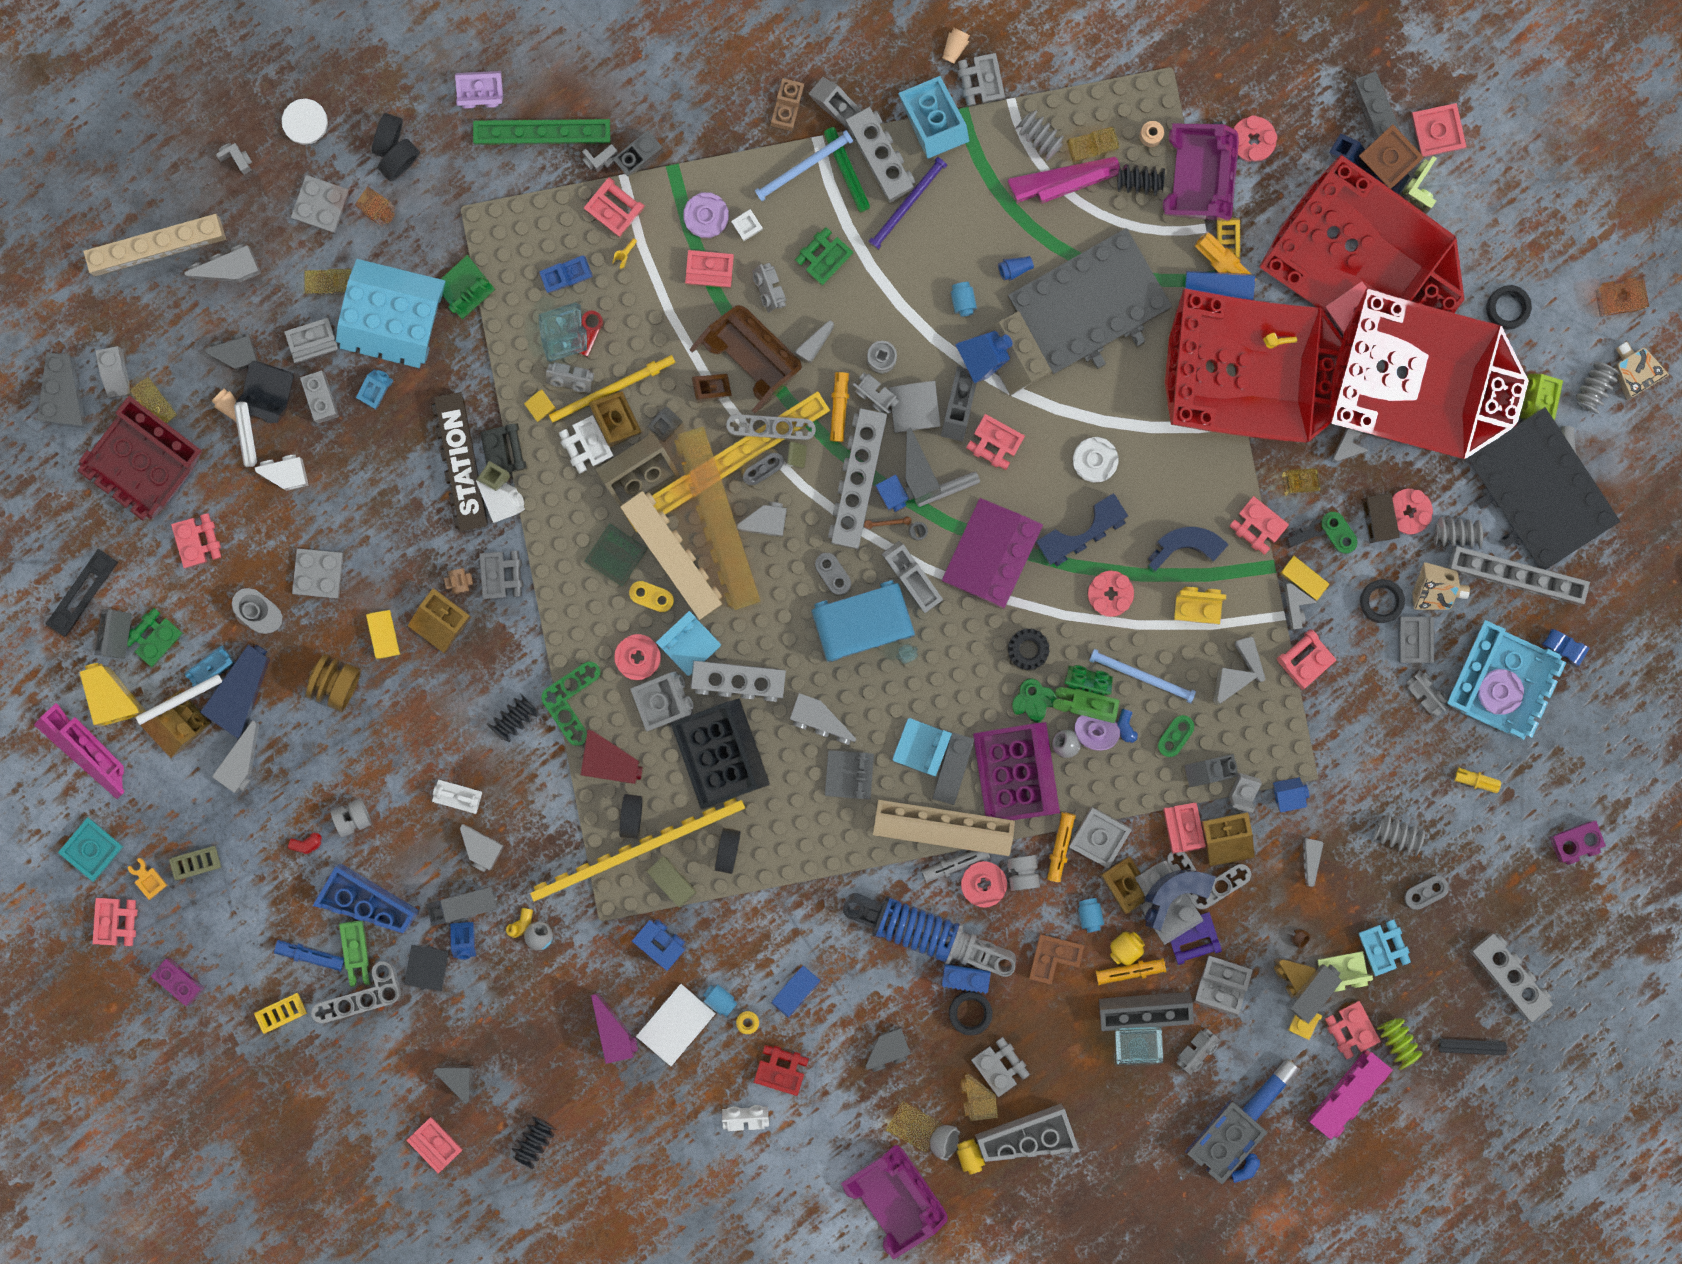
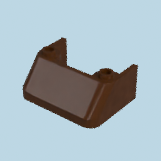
M736 305L709 325L689 349L693 353L704 345L710 353L721 354L726 351L756 381L753 386V392L760 401L752 409L754 414L769 403L802 368L800 360L747 308L741 305Z

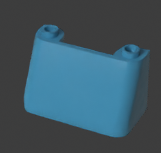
M893 580L881 583V588L830 604H828L827 600L814 604L815 608L811 612L827 663L836 661L843 656L847 657L896 642L899 639H908L915 636L899 583L894 584Z

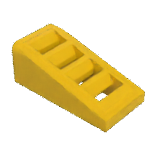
M1231 217L1229 221L1216 220V239L1221 244H1235V248L1229 249L1240 259V219L1238 217ZM1234 225V229L1222 230V226ZM1222 235H1235V239H1222Z
M296 993L255 1012L254 1015L263 1034L307 1014V1011L299 994ZM293 1000L299 1013L294 1014L289 1003ZM281 1005H285L290 1017H285ZM273 1009H276L281 1021L277 1022L272 1012ZM263 1014H268L272 1023L271 1026H268Z

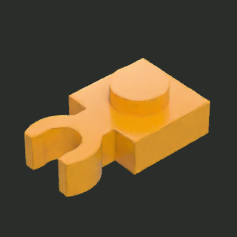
M138 858L137 861L141 865L140 869L135 870L130 865L128 870L131 874L139 877L134 883L148 900H151L166 888L168 884L155 868H151L148 871L146 869V862L142 858Z

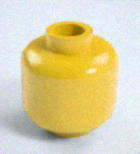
M1126 931L1111 942L1112 953L1110 955L1117 964L1123 963L1129 966L1144 954L1143 947L1145 944L1138 934Z

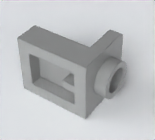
M1239 773L1228 795L1232 806L1236 810L1253 813L1255 809L1253 800L1262 784L1261 780Z
M1164 860L1136 876L1135 879L1146 896L1151 887L1160 878L1173 871L1167 861Z

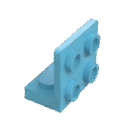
M690 611L656 642L687 676L692 674L693 660L705 662L721 647V644Z
M909 718L893 756V761L936 777L952 733Z

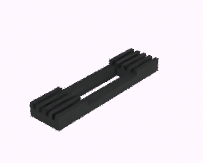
M97 549L48 619L46 625L66 637L98 589L113 571L118 561L102 550ZM90 573H94L98 576L71 614L66 610V607Z

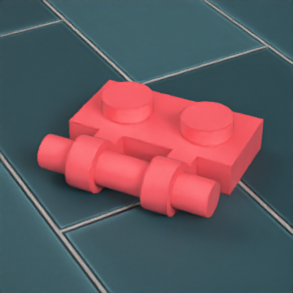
M985 414L974 433L975 436L981 438L979 445L970 440L966 449L974 452V456L978 458L981 456L992 462V466L996 468L999 466L1007 470L1010 462L1003 459L1005 453H1008L1014 457L1025 436ZM987 443L999 448L997 455L985 449Z
M1253 496L1238 514L1245 519L1244 523L1241 525L1234 519L1229 527L1236 532L1235 534L1239 538L1243 537L1252 544L1251 547L1254 550H1259L1265 555L1270 549L1264 543L1266 538L1275 543L1289 524ZM1250 525L1261 532L1259 537H1256L1248 530Z
M209 513L200 516L202 524L196 526L194 518L171 524L185 569L206 563L205 553L211 552L213 560L221 558L220 542L216 540L213 530L215 525L214 522H211ZM205 532L206 539L208 542V544L202 546L201 539L199 536V534Z
M96 898L93 944L117 945L118 936L124 937V946H133V937H136L134 922L138 909H135L136 900H127L126 909L120 908V899ZM119 916H126L125 929H118Z
M1359 1000L1338 1011L1342 1020L1337 1022L1333 1015L1325 1018L1329 1026L1327 1029L1335 1037L1338 1043L1337 1048L1339 1052L1343 1053L1346 1060L1354 1056L1351 1050L1352 1046L1356 1045L1359 1052H1362L1381 1042ZM1345 1026L1352 1037L1348 1040L1345 1039L1341 1031Z

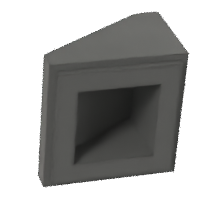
M665 407L651 421L648 427L664 442L683 421L670 408Z

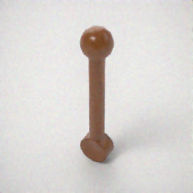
M906 516L903 519L878 522L867 520L864 522V527L871 529L874 526L902 523L910 525L912 519Z

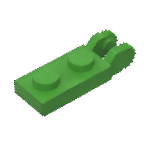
M1064 687L1056 689L1055 695L1065 700L1056 699L1053 702L1055 709L1115 723L1120 700L1079 689L1073 690Z
M361 920L340 923L345 969L348 971L350 987L356 986L357 980L354 968L362 967V979L364 984L368 985L370 984L364 923Z

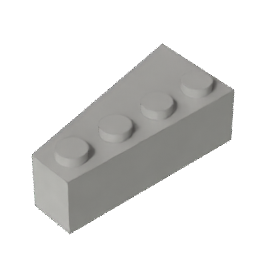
M1062 1104L975 1134L985 1162L1015 1159L1016 1157L1080 1152Z

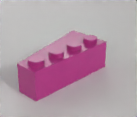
M1364 1050L1307 1121L1330 1140L1333 1137L1338 1138L1344 1131L1345 1127L1343 1126L1346 1122L1352 1120L1358 1114L1362 1104L1372 1097L1374 1091L1386 1080L1393 1070L1372 1052Z

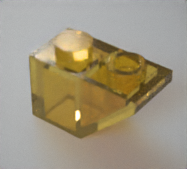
M964 1073L965 1079H961L962 1093H967L968 1102H963L965 1116H969L970 1121L998 1118L995 1093L970 1073Z

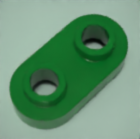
M1329 512L1324 515L1321 520V528L1326 531L1325 534L1335 549L1342 554L1353 552L1357 547L1358 540L1343 516L1337 512ZM1331 519L1337 521L1336 527L1330 526L1329 522ZM1344 538L1350 540L1349 546L1343 545L1342 540Z
M1185 715L1177 716L1158 741V750L1163 756H1176L1192 735L1194 722L1190 717ZM1179 723H1185V731L1178 729ZM1167 741L1173 743V748L1171 750H1167L1165 748V743Z

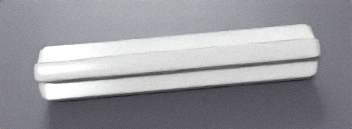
M237 402L234 405L243 464L246 467H253L257 463L248 405L246 402Z

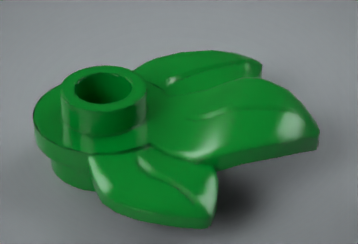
M1033 678L1026 679L1020 685V693L1013 699V712L1015 715L1026 712L1032 721L1040 723L1045 717L1046 707H1053V702L1057 699V696L1051 688L1042 687L1038 680ZM1030 687H1035L1033 694L1028 693Z

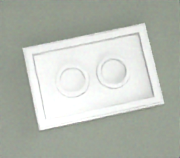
M680 984L636 1037L667 1064L672 1066L716 1013L685 986Z

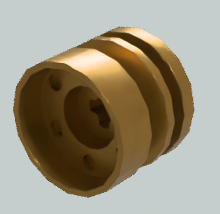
M324 653L310 674L305 697L312 699L317 693L316 701L320 703L328 695L327 706L343 712L356 689L362 669L346 663L341 671H339V659L335 658L330 664L331 656Z

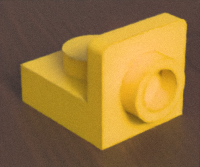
M1317 1013L1309 1024L1294 1015L1288 1030L1310 1040L1322 1015Z

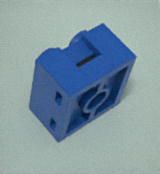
M650 919L632 942L668 971L687 949L683 946L686 942L676 933L671 936L666 931L668 926L661 920L656 919L654 921Z

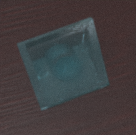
M1161 1027L1115 1028V1067L1161 1065L1163 1063Z

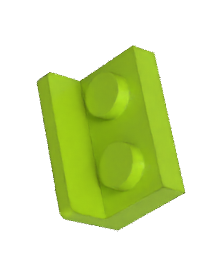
M1528 374L1527 379L1529 382L1519 418L1526 419L1538 410L1546 407L1555 421L1563 380L1544 374Z

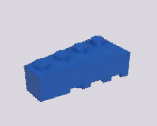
M342 863L335 866L313 904L315 907L351 916L354 919L367 921L400 933H404L409 929L419 912L417 908Z

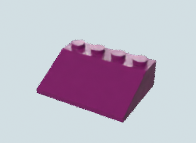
M979 498L941 581L1004 610L1043 524Z
M1046 722L973 733L985 816L1019 820L1060 813Z

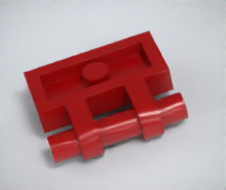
M765 1045L763 1054L771 1056L769 1063L760 1060L754 1083L798 1096L804 1073L796 1071L797 1065L807 1067L809 1058L800 1056L801 1053L795 1051L790 1053L781 1050L779 1046L771 1047ZM782 1059L791 1062L789 1069L776 1065L777 1060Z

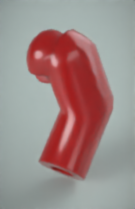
M314 832L304 841L291 838L288 849L310 854L320 847L322 836Z

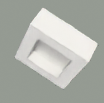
M751 209L731 221L743 241L763 230Z

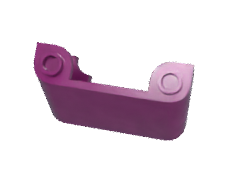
M1172 123V130L1169 132V142L1177 149L1173 193H1169L1167 198L1163 200L1164 214L1174 217L1229 221L1233 212L1239 145L1238 132L1224 124Z
M897 1145L882 1153L841 1183L848 1197L853 1199L862 1198L887 1235L883 1238V1249L893 1260L936 1234L948 1220L946 1211L905 1151Z

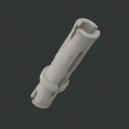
M971 850L946 861L942 859L940 863L924 870L922 869L921 872L927 884L943 876L947 878L951 876L950 873L969 867L987 858L989 859L990 855L989 853Z

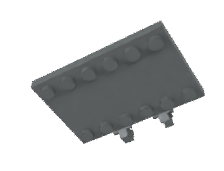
M1127 228L1008 295L1016 312L1019 311L1053 375L1082 358H1085L1086 362L1092 360L1096 369L1105 366L1106 363L1100 354L1104 350L1103 346L1123 335L1124 337L1130 335L1136 347L1145 343V339L1140 332L1144 330L1142 324L1172 308L1171 303Z

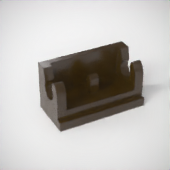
M1392 493L1361 499L1369 543L1400 538Z

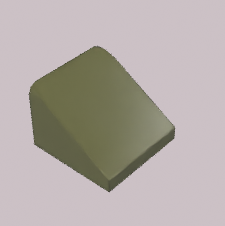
M795 442L789 443L788 467H805L807 446Z
M489 461L477 478V481L497 491L508 481L510 475L508 471Z

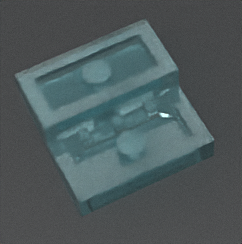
M574 302L539 314L541 341L547 361L552 362L587 350V329L581 326V305Z

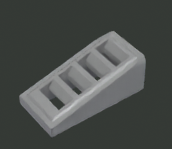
M832 321L825 323L796 349L795 355L809 364L812 363L832 332L834 323Z
M1248 637L1235 641L1234 645L1249 670L1258 676L1255 678L1258 683L1265 681L1254 638Z
M1303 838L1306 886L1313 887L1316 881L1323 842Z

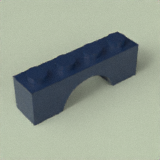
M1114 493L1093 506V523L1085 533L1077 536H1068L1055 529L1035 542L1049 566L1055 564L1056 567L1068 560L1066 555L1073 551L1075 554L1080 553L1087 548L1086 543L1093 539L1096 543L1107 536L1105 531L1111 527L1116 530L1126 524L1124 519L1128 517V514Z

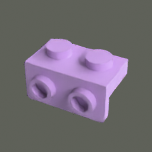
M501 71L455 74L457 106L462 105V108H474L476 105L485 104V107H496L502 103Z

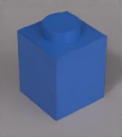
M896 475L875 486L888 511L893 509L894 512H897L907 506L905 502L909 498Z
M1300 777L1273 782L1275 802L1280 813L1307 807L1306 798H1309V790L1307 784L1303 785Z

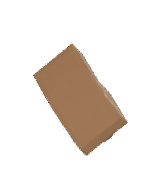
M782 78L771 126L793 131L804 83Z

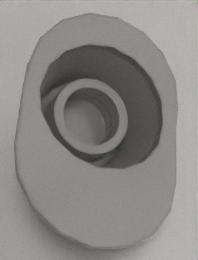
M245 588L239 590L232 599L233 612L242 625L250 627L258 633L268 634L276 631L282 624L281 611L257 590Z

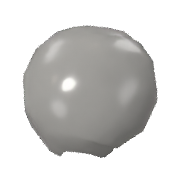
M943 1125L937 1127L932 1133L930 1148L939 1159L948 1161L949 1157L957 1150L958 1135L960 1134L957 1127Z

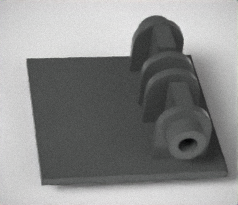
M828 750L825 796L871 800L874 754Z

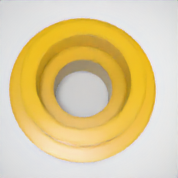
M745 1011L737 1017L736 1026L743 1034H752L759 1027V1019L755 1013ZM744 1019H751L752 1025L750 1027L744 1026Z

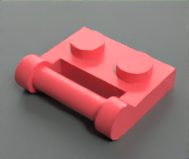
M609 177L586 204L584 210L620 238L634 219L642 212L645 205L640 201L636 202L614 184L615 181ZM608 191L611 192L632 210L627 214L604 195Z
M1309 629L1304 634L1305 637L1287 653H1282L1277 657L1278 663L1301 690L1310 685L1336 661L1335 657L1319 640L1318 635L1312 629ZM1311 644L1314 649L1298 664L1293 666L1291 660Z

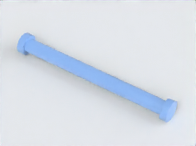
M847 130L842 132V136L763 188L755 189L760 200L764 201L767 195L846 143H852L853 139Z
M1093 650L1089 659L1090 662L1094 663L1096 661L1187 699L1186 702L1190 704L1192 703L1196 693L1195 690H1186L1098 653L1099 650Z

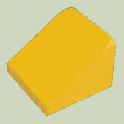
M542 389L524 403L537 422L556 409Z

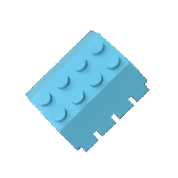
M356 259L348 280L337 326L336 342L340 343V349L356 352L358 347L360 348V354L378 358L379 353H382V359L400 363L401 358L405 359L404 365L420 368L421 363L425 364L427 361L432 327L438 303H441L446 281Z
M1484 620L1446 704L1469 717L1523 740L1526 736L1532 738L1539 724L1533 721L1534 717L1541 719L1548 704L1547 701L1543 700V697L1551 698L1558 682L1552 679L1553 675L1561 676L1566 662L1561 660L1562 656L1560 654L1535 646L1505 632L1506 629ZM1496 669H1504L1515 673L1524 687V695L1520 706L1513 712L1505 715L1493 714L1487 711L1480 704L1477 696L1485 675Z

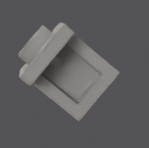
M228 143L219 148L220 152L216 156L220 162L232 156L244 175L252 171L249 166L252 163L246 151L241 152L236 143L232 145Z
M611 144L597 157L593 158L584 149L582 151L584 155L582 160L590 170L595 168L599 172L605 166L609 168L615 163L613 158L618 155V151Z

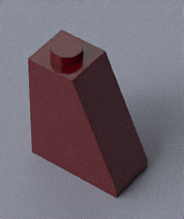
M592 730L587 731L581 776L636 784L637 780H641L643 766H639L640 761Z

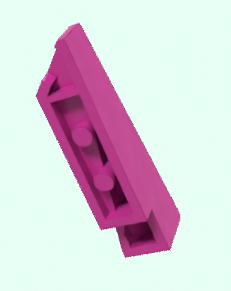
M1116 157L1009 178L1008 184L1016 204L1038 196L1040 204L1117 176L1119 162Z
M55 703L34 724L35 727L113 797L118 799L124 793L122 786L124 766L76 717L70 721L59 705Z

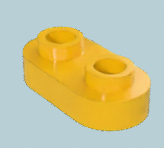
M637 581L630 587V598L639 605L662 613L669 611L673 607L674 598L668 590L644 581ZM639 588L645 590V594L642 597L636 594ZM661 596L666 598L664 605L658 603V598Z

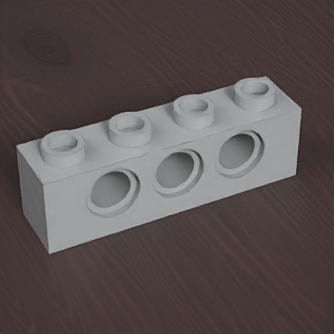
M868 107L846 119V126L885 197L891 203L911 192L914 188L913 183H915V180L909 170L905 172L902 166L904 160L898 150L894 152L891 146L893 140L889 132H883L880 126L882 120L878 112H872L871 108ZM873 129L876 131L877 136L874 139H867L864 135L865 131ZM878 149H884L887 151L888 156L885 159H878L875 152ZM889 169H895L898 171L899 176L896 179H890L887 177L886 172Z
M693 660L690 688L695 689L696 694L709 695V691H718V696L731 697L732 693L741 694V698L754 699L755 695L764 696V701L777 702V698H783L786 670ZM712 673H719L721 676V682L716 686L711 685L708 681ZM735 675H741L744 679V684L740 688L732 686L731 680ZM759 677L765 678L767 682L763 690H757L754 686L755 680Z
M1489 933L1469 951L1524 1018L1532 1023L1553 1005L1549 1001L1552 997L1543 987L1539 989L1534 983L1537 979L1529 970L1524 971L1520 966L1522 963L1521 959L1514 952L1510 954L1505 948L1507 945L1506 941L1499 934ZM1496 952H1500L1503 955V961L1499 965L1493 962V955ZM1511 970H1515L1518 974L1517 980L1513 983L1509 982L1507 978ZM1525 988L1532 990L1533 994L1529 1000H1524L1522 997V992Z

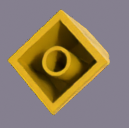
M94 663L85 666V670L79 672L93 725L106 726L134 718L146 712L144 707L110 667Z

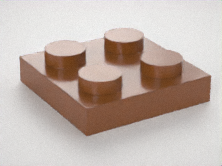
M1393 124L1359 155L1366 165L1390 189L1424 158Z

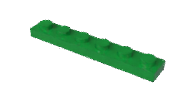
M610 119L473 121L474 145L611 143Z

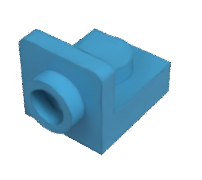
M374 369L366 376L356 398L376 409L388 387L392 385L393 380L389 378L387 373Z

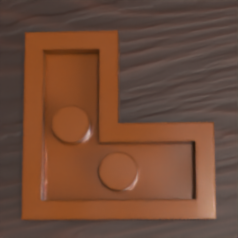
M1039 934L1029 979L1052 984L1057 962L1079 968L1085 945Z

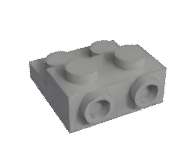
M677 671L630 689L646 732L693 714L691 711L694 707L692 699L686 696L683 690L685 680L682 675L677 674Z

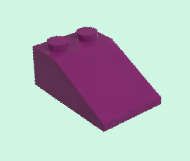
M599 993L592 994L591 997L606 1064L633 1058L638 1050L636 1037H631L630 1031Z

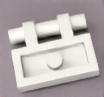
M593 415L572 425L576 432L573 436L570 437L567 429L559 432L562 439L561 444L563 448L567 449L571 457L570 462L573 467H576L579 474L587 471L584 461L590 459L594 467L614 457ZM578 441L582 443L586 451L580 455L574 445Z

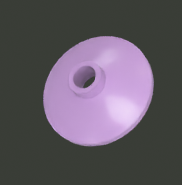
M1081 715L1075 723L1074 731L1078 740L1084 746L1093 750L1110 749L1118 742L1120 737V729L1116 721L1115 723H1110Z

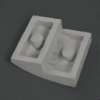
M935 381L889 388L897 396L896 399L899 400L898 404L894 408L892 407L894 433L907 432L909 428L912 431H917L919 429L940 427Z
M1208 956L1194 1003L1238 1016L1253 970Z

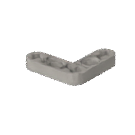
M1171 851L1167 856V863L1173 872L1181 870L1178 864H1172L1171 861L1174 859V854ZM1185 852L1176 853L1177 856H1183L1181 863L1184 867L1187 864L1189 865L1190 869L1186 870L1197 871ZM1237 864L1217 876L1209 899H1205V905L1196 903L1197 895L1186 894L1196 908L1206 909L1249 882L1251 871L1246 865ZM1238 868L1241 871L1245 870V879L1243 881L1240 878L1234 880L1233 882L1236 886L1232 888L1231 881L1226 878V875L1229 874L1230 878L1237 874L1236 870ZM1219 880H1224L1228 885L1224 893H1218L1215 890V883Z

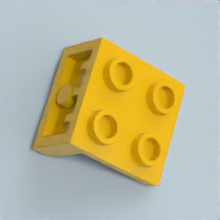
M1184 587L1176 593L1174 620L1220 625L1222 601L1226 600V595L1221 594V590L1207 589L1204 593L1198 592L1196 587Z

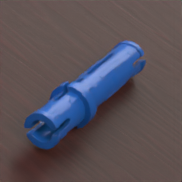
M278 940L274 950V954L293 958L296 962H299V960L339 972L342 971L344 957L303 947V944L300 943L295 945Z

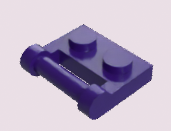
M1210 912L1200 914L1203 922L1170 941L1177 965L1184 964L1186 960L1211 952L1215 954L1222 952ZM1206 937L1210 938L1211 943L1184 952L1180 950V945Z

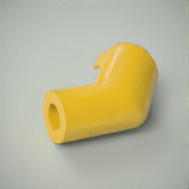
M522 908L520 920L506 927L508 936L516 938L524 934L526 928L531 924L533 909Z

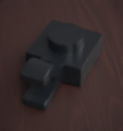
M1313 520L1309 525V529L1304 532L1300 528L1289 533L1290 538L1285 540L1288 549L1313 537L1324 535L1326 533L1325 530L1317 532L1314 529L1315 524H1318L1321 520Z

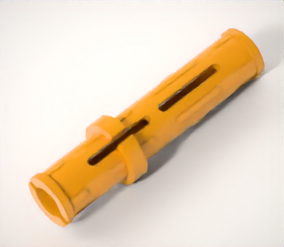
M835 372L834 392L831 393L833 410L830 441L844 442L847 399H849V394H847L849 373Z
M1061 812L1053 854H1050L1049 857L1051 863L1047 880L1061 882L1064 863H1067L1068 860L1066 854L1074 819L1076 818L1075 814Z
M1164 958L1148 962L1141 960L1137 964L1096 971L1098 985L1137 977L1144 979L1148 975L1166 973Z

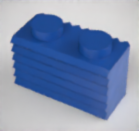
M944 964L941 984L944 988L947 986L948 988H957V990L961 988L962 991L965 989L966 991L970 990L976 993L979 991L986 994L988 993L991 971Z

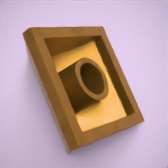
M623 391L589 402L609 447L642 433Z
M1130 856L1099 874L1124 914L1131 912L1145 902L1146 898L1135 879L1141 873Z

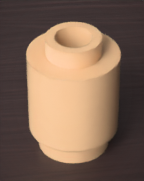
M1157 121L1145 123L1140 131V141L1147 147L1157 146L1164 136V128ZM1149 130L1154 131L1156 135L1151 136Z

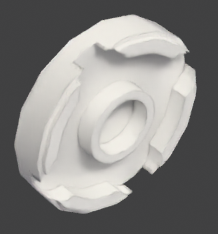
M298 99L290 103L284 110L282 127L286 135L295 143L302 145L313 144L326 133L328 126L327 115L323 107L316 101Z
M1092 437L1082 441L1075 449L1073 455V467L1076 473L1083 480L1092 483L1103 482L1109 479L1116 471L1119 462L1114 445L1107 439Z

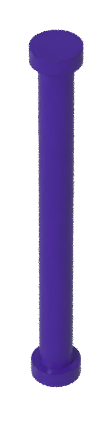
M936 157L935 163L876 236L869 239L868 242L878 250L881 248L880 244L941 169H945L948 166L941 158Z

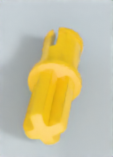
M1458 767L1455 774L1456 777L1454 778L1455 782L1473 786L1475 790L1480 788L1498 793L1501 787L1500 780L1481 775V772L1475 773Z

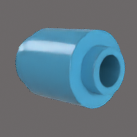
M969 282L952 285L951 297L955 314H960V317L973 315V311L977 309L973 287H970Z
M1097 898L1079 901L1078 913L1082 929H1087V933L1100 931V926L1104 925V920Z
M719 984L715 987L710 985L703 994L706 998L703 1002L719 1015L723 1014L725 1017L737 1005V1002L734 1000L735 997Z

